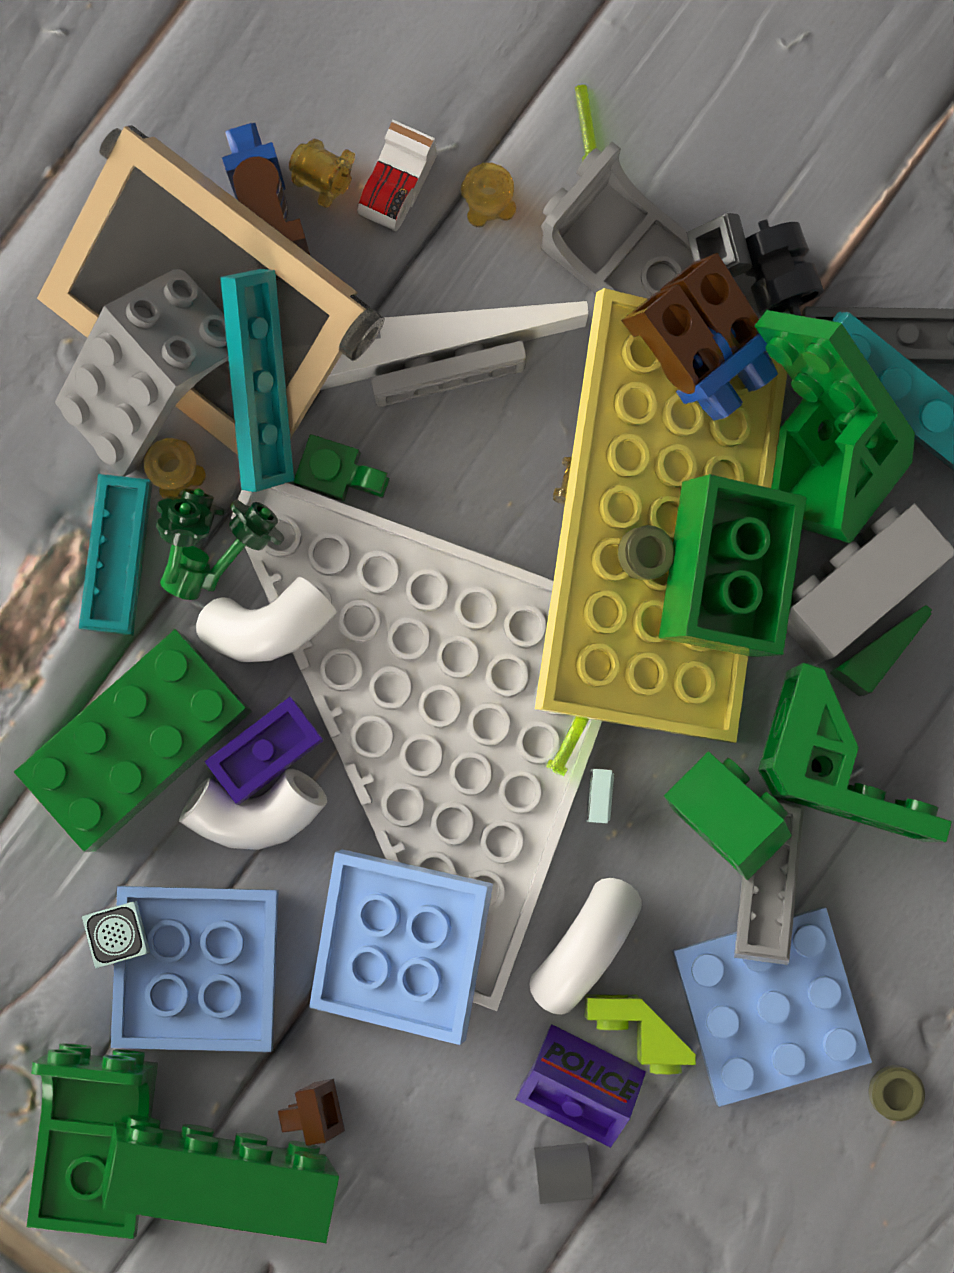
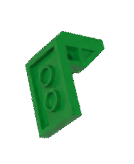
M766 310L754 326L767 343L765 347L767 353L784 367L792 379L791 386L793 390L803 398L780 428L771 488L806 496L802 529L851 543L912 464L915 432L842 323ZM822 422L824 425L818 432L819 425Z
M802 663L787 670L758 767V772L771 796L921 842H947L952 821L936 817L939 807L909 798L906 801L895 799V803L884 801L887 793L884 790L861 783L849 785L859 747L825 669ZM814 759L819 763V772L812 771L811 764Z

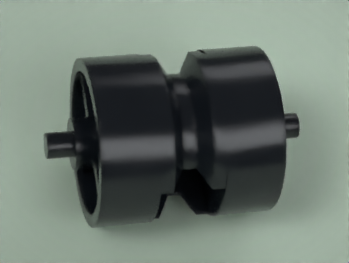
M767 219L758 222L760 231L745 238L752 262V268L745 272V275L755 277L756 279L751 286V291L759 314L762 316L766 310L781 313L789 311L790 314L802 316L799 307L819 297L824 292L815 264L804 260V257L809 252V248L800 223L786 222L770 227Z

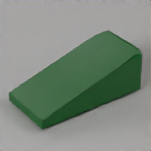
M925 605L914 611L834 668L830 674L859 697L872 693L932 615V609Z

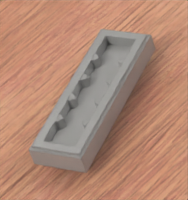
M520 340L485 349L484 344H471L455 350V357L435 361L433 356H423L409 360L404 363L405 369L370 378L376 406L383 407L523 372L527 359L523 341Z
M780 803L788 812L784 820L792 836L748 881L742 876L734 958L788 965L804 806Z

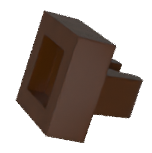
M334 1078L314 1082L296 1091L297 1103H292L288 1105V1108L278 1110L282 1132L303 1130L306 1146L326 1143L345 1131Z

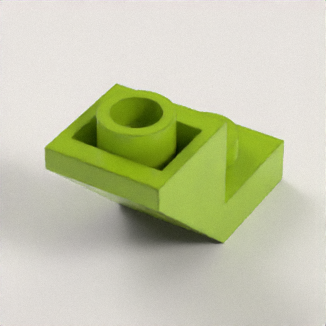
M585 995V1017L587 1020H597V1029L628 1030L629 1021H637V1059L641 1065H650V1073L665 1075L681 1074L682 1065H696V1054L638 995Z

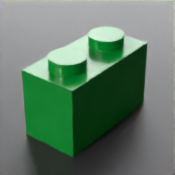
M708 751L664 797L672 810L748 881L792 836L784 820L788 812L769 793L764 792L759 797L746 786L750 778L733 760L727 758L721 763Z

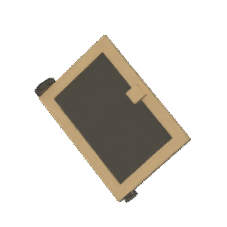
M133 125L125 126L123 130L119 128L112 130L103 140L99 150L100 155L106 158L107 161L37 299L88 338L106 304L173 269L185 271L223 314L220 277L257 269L275 270L291 439L341 355H345L351 361L357 360L376 339L383 327L385 318L356 296L358 293L356 290L154 136L147 137ZM228 360L197 382L180 399L176 407L238 455Z

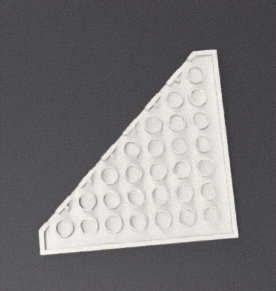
M289 483L258 492L241 490L238 500L245 505L251 506L253 502H259L273 511L278 519L275 527L284 536V541L281 545H276L269 541L263 550L260 551L245 546L269 602L272 603L298 577H302L314 585L332 603L337 611V614L318 634L292 653L375 832L385 858L493 883L473 1003L497 1011L602 723L600 720L535 709L554 580ZM234 512L232 513L231 519H233L236 516Z

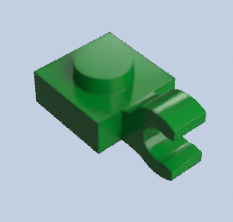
M310 434L293 482L298 487L345 501L349 487L384 498L390 478L387 477V473L384 471L357 465L361 455L359 449Z

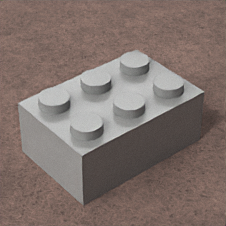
M913 504L902 513L895 506L859 534L864 539V544L859 546L853 540L820 567L826 574L825 577L819 581L813 574L793 589L787 632L816 665L838 655L954 556V548L916 504Z

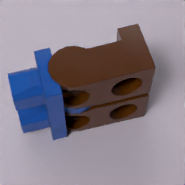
M249 123L225 131L232 154L223 156L222 160L235 198L310 255L300 218L285 222L288 215V204L284 194L286 187L273 142L262 145L256 123ZM257 260L260 269H268L265 265H263L261 262ZM276 275V280L281 279L278 275Z
M718 253L693 262L660 289L661 291L653 294L621 320L633 337L640 335L661 363L667 379L678 389L676 393L682 402L688 404L697 401L714 421L728 417L743 403L729 382L733 377L738 375L747 390L751 392L765 386L778 375L770 356L766 352L765 347L767 343L754 326L759 319Z

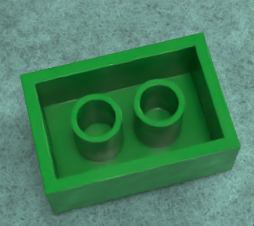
M711 474L683 481L673 540L674 561L668 573L659 638L750 657L783 655L806 496Z

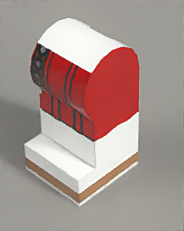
M392 120L385 136L386 143L361 194L357 214L397 231L402 225L410 207H413L437 157L435 138Z

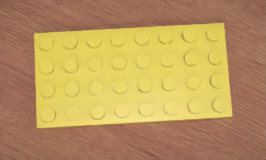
M604 288L596 292L535 709L721 742L736 743L748 656L660 639L659 632L669 570L659 578L649 580L634 579L622 569L618 559V547L621 539L628 531L647 525L656 526L664 530L673 543L683 481L711 474L767 488L772 487L787 372L781 364L771 358L778 375L765 386L751 392L747 390L738 375L733 377L729 382L743 403L728 417L714 421L697 401L688 404L682 402L676 393L678 389L667 379L661 363L641 336L633 337L621 321L645 302L647 298Z

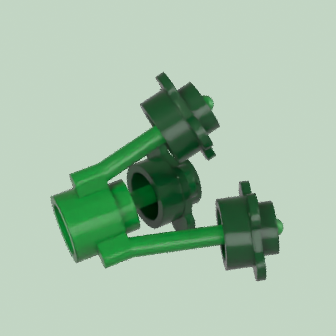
M200 488L195 490L183 489L182 495L178 494L177 497L167 496L166 499L158 501L156 509L161 513V518L157 519L156 528L161 538L171 544L168 563L160 580L163 589L181 599H198L202 589L211 592L215 591L221 575L245 546L260 551L263 550L269 541L276 545H281L284 541V536L275 527L278 519L273 511L259 502H253L251 506H248L239 500H234L230 508L236 516L229 523V527L236 540L211 569L208 564V554L194 545L199 543L201 539L208 537L214 515L223 516L225 509L212 505L214 497L204 493Z

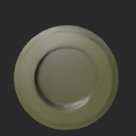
M647 525L628 531L619 543V563L622 569L634 579L649 580L659 578L667 573L674 561L672 540L664 530L656 526Z
M898 1065L883 1067L874 1074L870 1081L868 1089L870 1102L878 1113L889 1120H909L917 1115L923 1107L925 1101L924 1085L914 1072Z

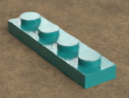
M257 269L220 277L241 490L251 492L262 491L294 481L275 270Z

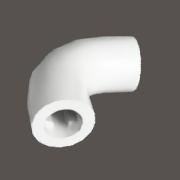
M298 577L277 599L257 610L246 609L231 598L221 597L212 600L199 614L196 623V633L199 639L213 650L239 662L272 661L298 650L318 634L337 614V611L332 603L306 579Z
M287 769L266 793L253 798L249 797L240 805L235 804L223 786L213 779L207 778L186 803L179 822L198 835L227 848L261 850L289 841L308 826L326 805L327 797L322 788L312 778L295 769Z
M615 878L601 879L595 883L587 901L565 936L542 965L531 975L529 983L531 994L543 1009L553 1014L561 1015L570 1012L611 964L642 908V899L630 884Z

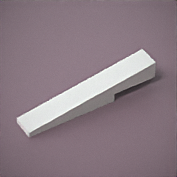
M587 301L379 318L381 338L345 341L342 346L344 352L320 390L405 369L404 363L423 356H433L435 361L455 357V350L471 344H484L485 349L520 340L527 341L586 326L588 304ZM312 344L282 346L286 388Z

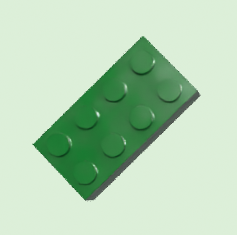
M174 629L20 765L14 773L82 851L93 852L98 850L252 711L182 633Z
M131 1115L128 1117L127 1123L114 1122L101 1186L103 1210L327 1243L339 1175L327 1156L319 1154V1146H306L305 1142L289 1141L288 1148L268 1146V1139L266 1137L251 1133H236L235 1140L213 1137L214 1129L194 1124H183L181 1132L160 1128L161 1121L145 1116Z

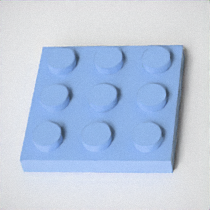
M341 849L336 851L309 1008L461 1045L467 1038L493 883Z
M117 886L116 906L137 901L150 953L114 963L111 1048L272 1052L274 1041L279 890Z
M821 907L794 915L788 965L734 958L737 932L672 950L714 1098L719 1107L872 1063L826 908Z

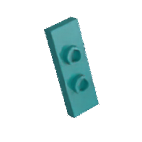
M98 474L79 620V629L134 636L153 485L150 479Z

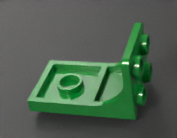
M71 1043L59 1044V1049H50L48 1054L32 1062L31 1074L41 1075L42 1106L26 1227L134 1239L137 1236L139 1215L103 1210L101 1186L114 1122L127 1123L128 1117L131 1115L152 1117L158 1062L144 1061L145 1053L141 1051L115 1049L112 1051V1055L95 1056L91 1055V1046Z

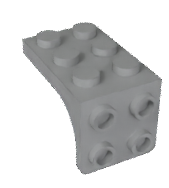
M611 142L602 152L597 148L593 149L583 160L576 172L580 179L568 192L564 188H560L545 206L543 214L547 218L541 226L543 230L541 250L595 294L606 288L648 299L653 294L661 291L660 289L694 262L686 233L688 231L655 206L635 187L620 165L619 154L621 148Z
M173 269L103 307L54 403L61 410L64 418L71 425L75 426L95 448L99 458L106 464H109L119 476L126 477L137 470L169 414L180 399L204 376L229 360L224 314L194 280L181 269Z

